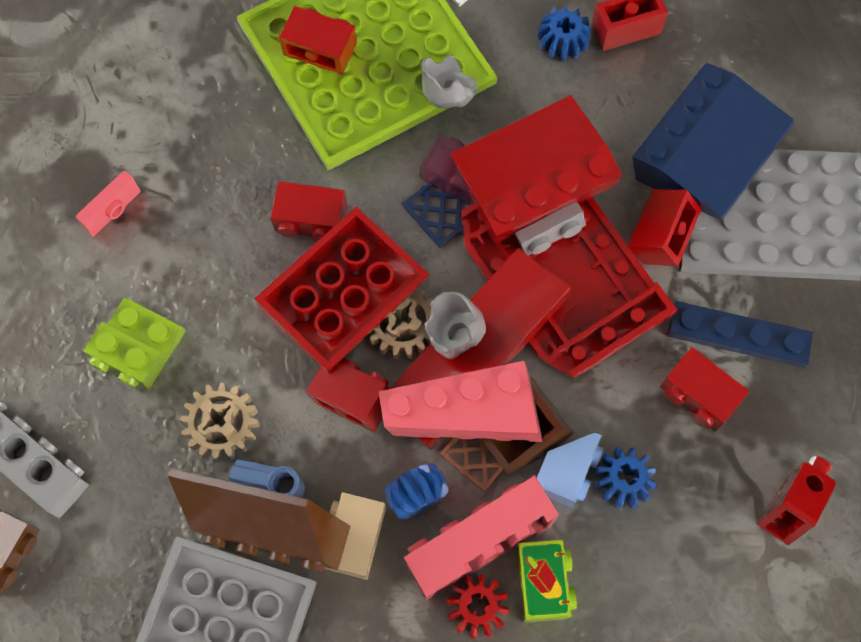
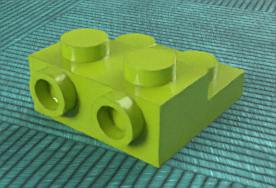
M124 297L107 324L101 322L83 352L90 358L87 363L99 371L106 373L108 369H111L119 374L117 379L129 387L136 389L139 384L150 390L186 331L182 326Z

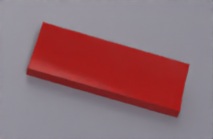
M517 248L470 300L480 309L484 316L486 332L481 341L476 346L470 347L469 350L453 359H448L437 352L430 343L390 389L509 364L571 296L572 286L546 270L520 248ZM442 437L416 438L431 450Z

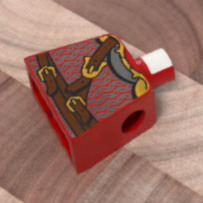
M812 456L808 463L803 462L785 478L757 522V525L786 545H790L815 527L836 487L835 480L828 476L831 470L830 463L822 457Z

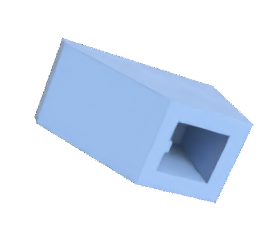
M592 433L547 452L537 480L550 500L570 508L573 507L577 499L584 501L591 481L585 479L589 466L597 467L604 449L597 446L601 435Z

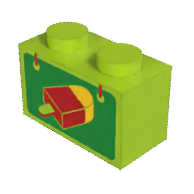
M563 540L518 543L516 553L523 623L564 620L572 617L571 610L577 609L575 588L568 587L567 572H572L570 549H564Z

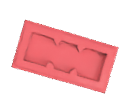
M125 170L122 171L76 215V219L92 237L111 220L118 218L123 213L125 206L141 192L133 177Z

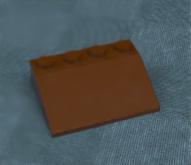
M170 468L168 478L191 531L204 536L203 543L224 549L226 543L236 545L235 551L254 557L257 556L258 551L269 553L267 559L286 565L290 564L291 559L302 561V568L318 573H323L325 567L338 570L351 526L312 501Z

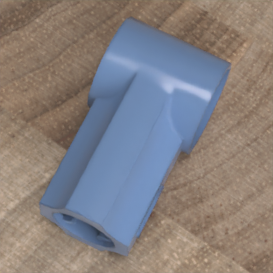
M237 459L230 472L229 482L278 492V486L283 480L291 478L294 479V486L286 494L302 498L305 493L303 480L292 468L287 466L273 467Z

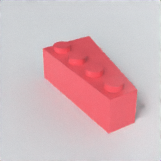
M525 361L379 391L384 428L393 436L459 437V439L486 438L501 441L529 440V442H543Z
M535 475L523 483L511 486L502 493L501 497L493 502L487 501L471 511L472 515L461 522L456 519L439 530L441 534L429 542L424 538L407 548L409 554L404 557V561L426 600L464 579V576L474 573L516 548L518 543L526 542L553 525L559 514Z

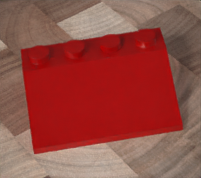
M572 95L450 153L495 244L515 235L516 232L575 201L579 204L616 186L622 177V173L607 144Z
M356 206L254 299L260 312L286 338L324 370L329 372L430 277V274Z

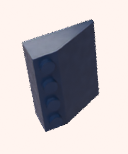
M706 62L632 156L635 180L654 189L688 190L702 209V212L722 221L793 126L794 119L736 74Z

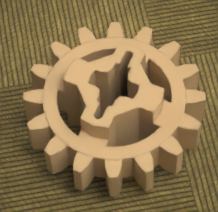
M422 288L416 294L412 293L383 320L388 324L385 334L379 325L370 333H374L370 337L372 346L381 343L380 353L382 355L390 349L393 351L394 359H398L400 352H405L409 360L412 359L413 350L417 349L419 353H422L425 350L424 343H431L425 326L422 325V321L417 319V316L419 315V310H421L427 323L431 316V302L434 299L424 300L425 292ZM405 318H408L409 324L402 322L400 326H397L396 320L403 321ZM412 339L410 341L400 342L402 340Z
M220 382L218 391H214L208 384L205 388V395L201 396L196 391L193 393L196 399L194 405L191 403L184 404V407L190 413L180 417V421L188 426L181 431V434L185 439L192 438L187 445L193 451L200 447L199 455L202 458L206 459L210 452H212L213 459L216 462H220L223 453H226L233 460L235 459V449L239 448L244 453L247 451L244 444L246 439L250 441L256 440L255 435L251 432V428L260 427V423L257 419L251 417L259 412L255 405L248 406L252 401L248 393L240 397L241 390L238 386L235 385L228 392L225 383ZM216 401H227L224 404H213ZM203 412L202 423L197 426L199 416ZM243 414V424L238 433L237 424ZM220 417L226 423L220 427L215 423V420ZM216 440H228L226 443L212 444Z

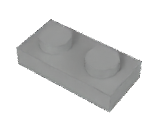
M575 201L516 232L515 234L522 251L527 255L532 253L539 254L546 251L551 246V243L563 237L570 238L576 235L582 227L586 226L584 213L578 202Z

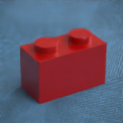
M606 0L596 3L591 27L601 50L605 51L661 34L668 10L663 0Z
M295 5L279 36L283 55L343 75L357 45L355 26L351 25L348 21L341 18L333 19L321 15L314 9H304Z
M278 181L270 217L274 230L283 236L297 237L298 235H306L318 241L345 217L347 208L345 190Z
M652 189L647 203L643 207V212L637 226L631 235L628 247L643 264L678 267L702 209L688 190Z
M693 347L689 349L660 386L665 391L664 395L672 403L678 406L683 405L693 413L692 416L696 422L705 428H712L715 431L727 421L750 392Z
M343 358L329 372L321 367L306 393L317 405L375 433L383 419L379 391L390 389L388 387L389 381L376 372L371 371L367 375L359 371V366L346 358Z

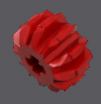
M482 573L479 574L478 585L476 586L473 585L470 575L464 576L466 590L456 583L453 584L452 590L461 597L460 599L453 597L446 599V605L459 607V610L452 611L447 615L448 620L453 621L459 617L463 619L456 628L458 633H462L467 624L472 626L470 639H476L478 627L481 626L485 637H491L492 630L488 624L489 622L498 629H502L504 626L503 621L495 616V613L508 615L510 612L508 607L497 605L498 602L508 598L507 592L494 595L493 592L497 589L499 581L493 580L487 588L484 586L486 577ZM478 596L480 597V602L482 599L487 602V606L483 610V616H475L476 611L473 614L469 612L467 607L472 604V597Z

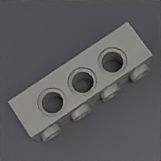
M0 400V472L44 510L61 518L90 485L81 478L85 471L69 458L63 463L55 456L59 449L43 436L37 441L29 434L33 427L18 415L11 419L4 413L8 406ZM26 444L24 455L15 459L16 449ZM47 466H52L51 476L41 482L40 474L42 470Z

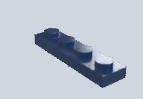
M676 301L674 303L677 313L671 316L667 337L805 368L809 364L813 337L812 331Z

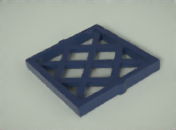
M443 172L402 202V206L433 242L441 248L456 235L463 233V225L459 224V218L462 215L461 200L467 206L472 203ZM438 182L443 183L442 192L430 191V188ZM447 184L456 194L446 193ZM419 196H425L424 206L412 205V202ZM429 196L440 197V207L428 206ZM445 198L457 199L456 209L444 208ZM414 210L423 211L422 220ZM427 211L439 212L438 222L426 221ZM443 214H456L455 224L443 223ZM428 226H429V227H438V229H437V237H436L435 234L428 228ZM442 228L454 229V232L446 238H441Z

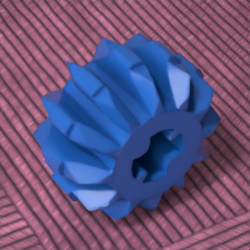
M565 5L561 12L553 7L550 15H543L537 31L541 51L549 50L548 55L550 59L558 55L562 62L566 60L568 55L576 60L580 52L585 53L592 36L588 17H580L579 8L574 12H570L567 5Z
M621 447L614 449V457L604 454L601 460L605 466H597L595 468V474L603 477L596 481L595 487L597 489L607 488L608 490L602 499L608 501L612 496L616 497L615 507L618 509L623 506L625 499L631 509L638 506V499L647 502L650 499L647 490H654L657 486L654 480L647 478L657 472L655 467L645 468L644 464L649 459L648 455L644 454L639 460L636 459L635 447H631L626 456ZM622 471H624L626 476H632L633 480L629 484H627L626 480H619L618 476Z
M428 463L413 468L394 479L392 483L387 485L385 494L392 512H395L399 519H407L421 514L440 503L442 499L446 498L449 488L443 473L438 470L435 464Z

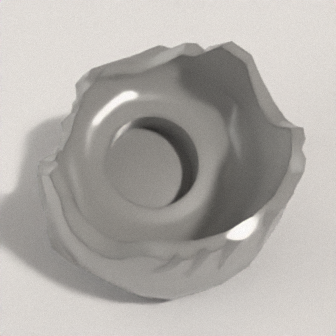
M447 55L440 63H434L430 57L423 59L421 64L422 92L426 99L437 108H462L467 105L474 97L478 85L473 78L462 73L463 71L460 70L458 61L452 55Z
M443 292L439 296L437 295L431 302V316L429 321L425 323V330L430 337V342L434 349L446 358L453 359L469 350L470 347L476 346L481 341L486 332V325L480 309L467 297L456 292Z

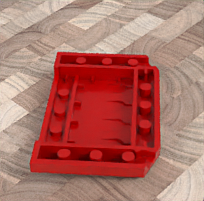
M593 197L579 203L586 222V226L582 227L579 233L570 238L563 237L551 243V246L542 253L528 255L546 270L572 286L571 296L528 343L541 361L573 379L677 313V308L658 282H653ZM473 203L461 211L465 248L488 281L517 248L521 249L516 234L495 244Z

